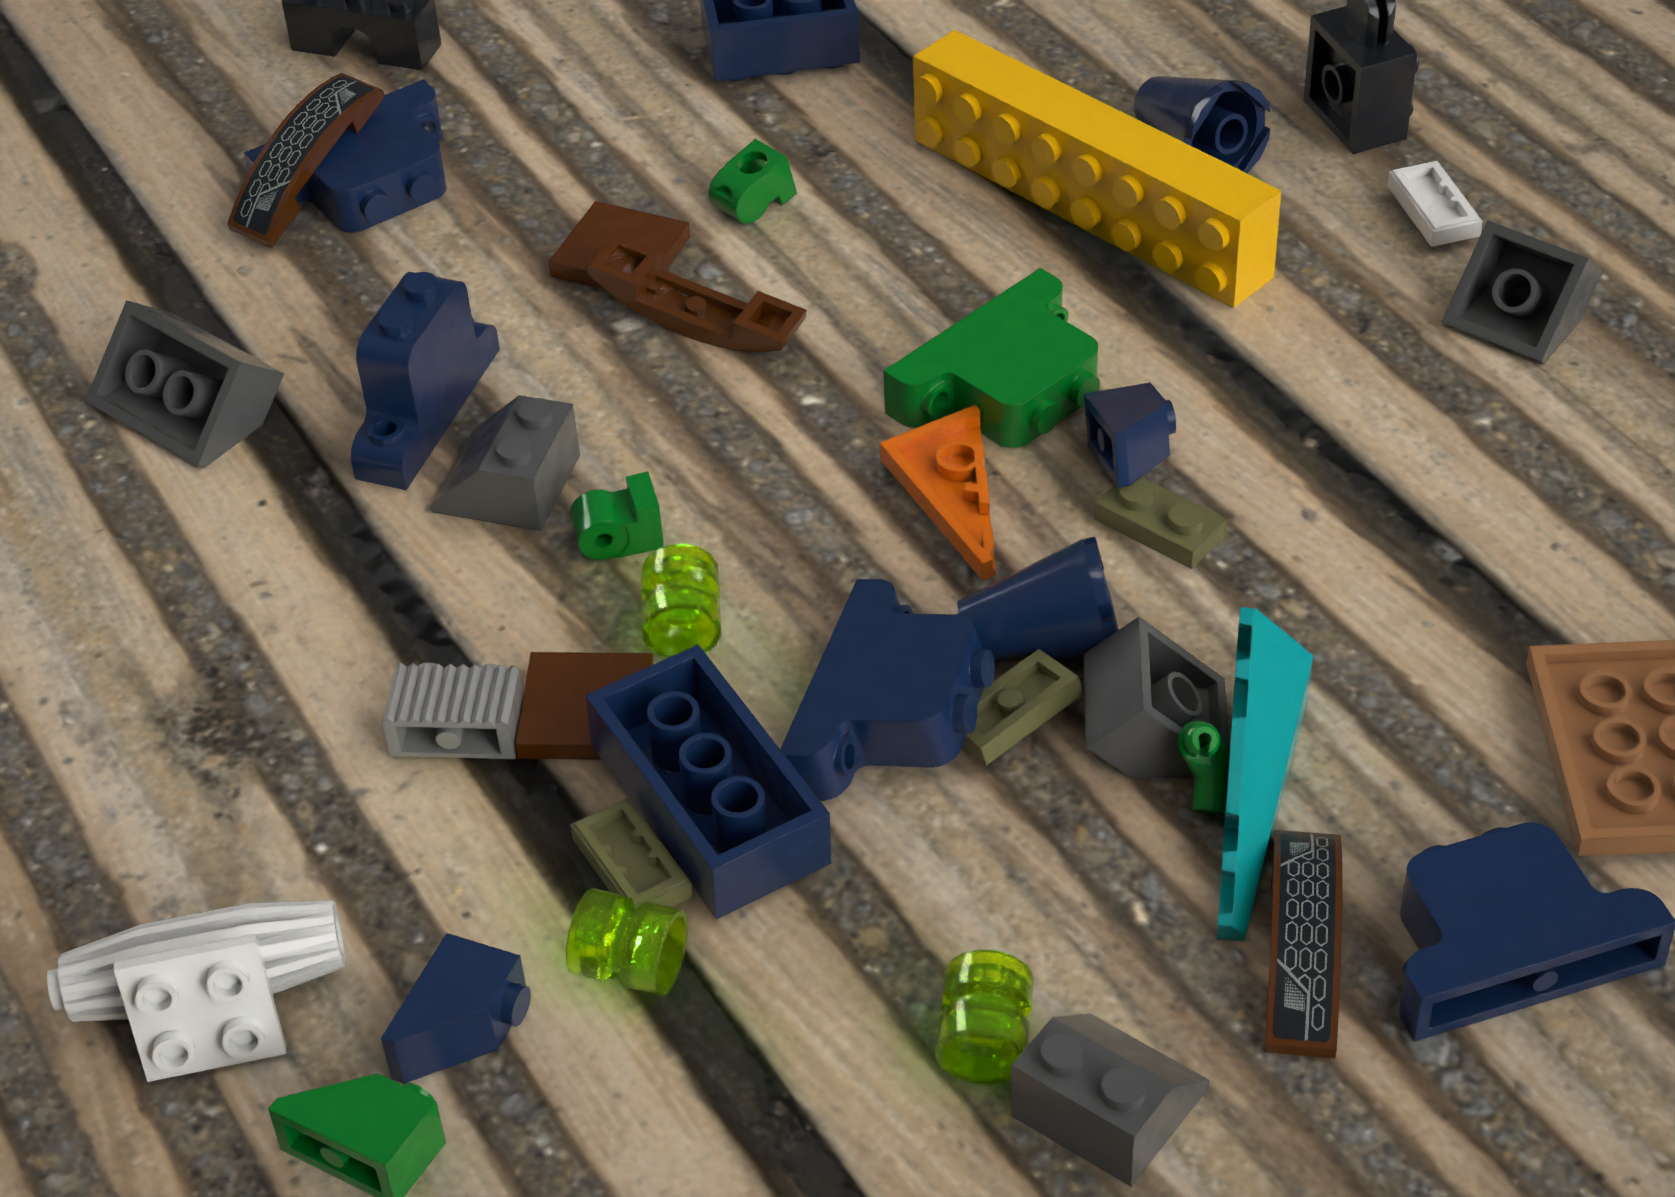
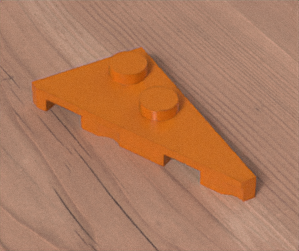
M973 405L880 442V460L977 575L982 580L995 576L994 538L990 521V501L985 470L984 446L980 428V409Z

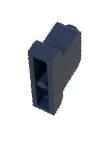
M423 79L386 94L358 133L348 129L344 131L296 195L297 203L301 201L312 202L337 229L343 232L354 233L368 229L444 195L447 185L439 144L442 138V128L435 90ZM265 144L244 152L248 173Z
M407 272L363 331L357 346L356 362L366 405V417L355 435L351 448V463L356 480L407 490L499 352L500 346L496 327L473 320L468 291L464 282L436 277L429 272Z
M857 579L780 750L820 801L830 800L842 794L849 787L856 771L864 766L925 768L943 766L957 757L965 741L966 734L972 733L975 729L980 697L984 688H989L994 680L995 661L991 650L982 649L971 618L960 614H913L909 605H900L896 590L889 581L883 579Z
M1522 823L1508 828L1498 827L1474 838L1446 846L1435 845L1415 855L1409 861L1406 870L1400 918L1419 950L1405 962L1402 968L1405 977L1399 1015L1415 1042L1665 966L1675 930V919L1661 899L1647 890L1626 888L1611 893H1602L1595 890L1558 835L1552 829L1542 824Z

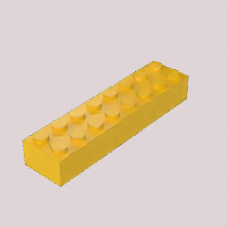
M955 29L913 56L916 142L1232 308H1235L1274 278L1282 190Z

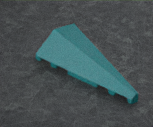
M1240 607L1217 927V939L1244 942L1309 699L1313 655L1257 608Z

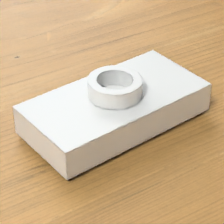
M1438 161L1389 171L1387 187L1431 247L1475 238L1481 235L1482 219Z

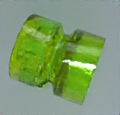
M674 544L655 550L645 559L641 568L643 641L651 651L665 658H669L698 644L707 654L717 646L722 635L718 563L709 552L693 545Z
M591 888L586 891L579 901L569 928L566 944L568 972L601 982L607 978L614 980L620 975L624 987L663 997L675 983L684 958L688 937L686 912L682 909L645 901L635 910L632 899L620 894Z
M981 949L964 952L950 961L945 968L942 1014L939 1017L936 1040V1060L944 1071L957 1079L974 1084L992 1085L1011 1080V1065L1029 1044V1022L1026 1018L1032 1012L1034 975L1027 964L1017 957L1001 951Z

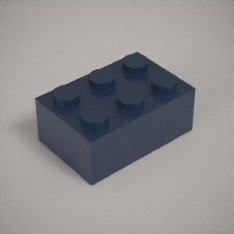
M700 0L702 30L715 81H741L754 76L769 74L788 75L800 70L823 67L835 69L846 64L860 63L858 11L854 0Z

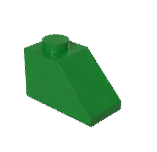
M378 1073L279 1097L268 1108L282 1151L374 1197H405L446 1144L438 1105L431 1094L414 1083L407 1082L401 1085Z

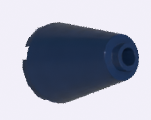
M1154 76L1145 81L1136 94L1134 112L1138 120L1247 174L1260 160L1269 141L1271 128L1265 126V110L1270 112L1269 102L1260 89L1246 82Z
M1095 536L1081 539L957 601L958 614L972 619L982 649L991 650L994 661L1024 660L1038 649L1054 660H1084L1085 652L1119 630Z

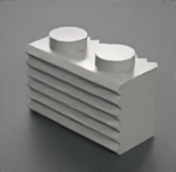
M399 663L395 667L382 719L389 756L516 759L515 742L523 700V688L519 669L513 665L506 669L496 664H485L480 667L474 664L471 668L464 664L458 668L449 664L444 668L440 664L422 663L418 666L412 663L408 667Z

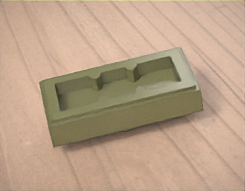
M625 798L570 824L573 841L634 926L693 897L691 881L629 798Z

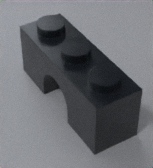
M434 0L281 1L290 45L293 51L335 57L354 33L355 29L368 36L373 42L379 64L423 71L442 44Z

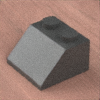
M1487 220L1441 322L1538 362L1545 363L1580 323L1603 270L1590 258Z
M519 395L474 428L431 504L433 513L541 531L580 457L573 404Z
M1137 617L1084 653L1086 748L1091 750L1099 760L1110 763L1130 778H1194L1178 751L1177 740L1180 730L1187 723L1199 720L1210 723L1217 729L1230 752L1225 678L1145 620Z
M1091 1013L1052 1017L1011 1065V1116L1132 1187L1209 1089V1080Z

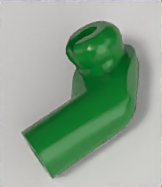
M1200 720L1191 721L1180 730L1177 743L1180 755L1194 776L1192 811L1224 814L1229 749L1212 724Z

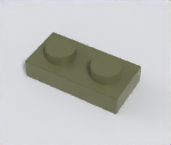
M1143 477L1130 486L1118 488L1115 484L1095 502L1096 521L1190 569H1193L1226 537V518Z
M1040 649L1036 650L996 679L989 688H984L977 707L975 729L972 733L966 734L962 748L987 766L1082 696L1083 691L1079 677Z

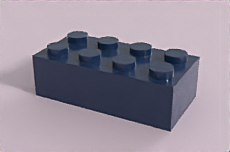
M699 644L585 695L592 747L647 824L691 881V885L716 920L831 864L830 813Z

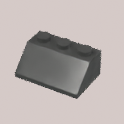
M126 300L85 402L193 464L206 467L263 425L284 373L171 312Z

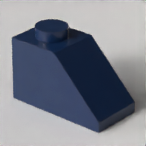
M1151 382L1084 394L1088 448L1118 488L1130 486L1170 456L1169 435L1176 433L1174 407L1170 400H1165Z
M446 933L381 1037L391 1079L404 1084L498 1050L512 1026L517 1027L522 1023L530 1005L531 990L526 986L521 956Z

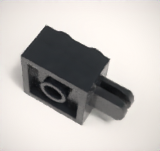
M1347 0V6L1311 15L1303 101L1352 154L1407 139L1409 118L1413 113L1412 94L1414 77L1418 71L1419 61L1414 47L1408 44L1393 29L1396 0Z

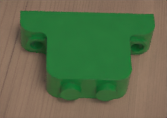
M1039 268L883 370L885 414L904 426L918 428L943 416H948L976 405L980 409L982 435L1003 447H1022L1040 435L1050 432L1057 423L1080 407H1085V393L1099 391L1098 343L1093 337L1067 322L1068 311L1062 307V282L1054 275Z

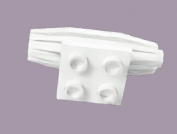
M334 900L246 903L140 924L59 954L58 968L48 970L47 985L54 1010L65 1009L67 1017L72 1022L129 1020L147 1082L286 1054V1043L273 994L345 968L346 950L340 917Z

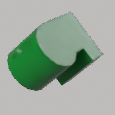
M756 138L717 172L708 190L709 201L712 205L744 224L753 223L758 220L773 200L784 205L797 194L788 158Z
M648 471L626 476L627 489L614 492L603 489L591 490L575 499L570 507V518L580 551L586 557L595 560L620 558L664 548L659 503Z

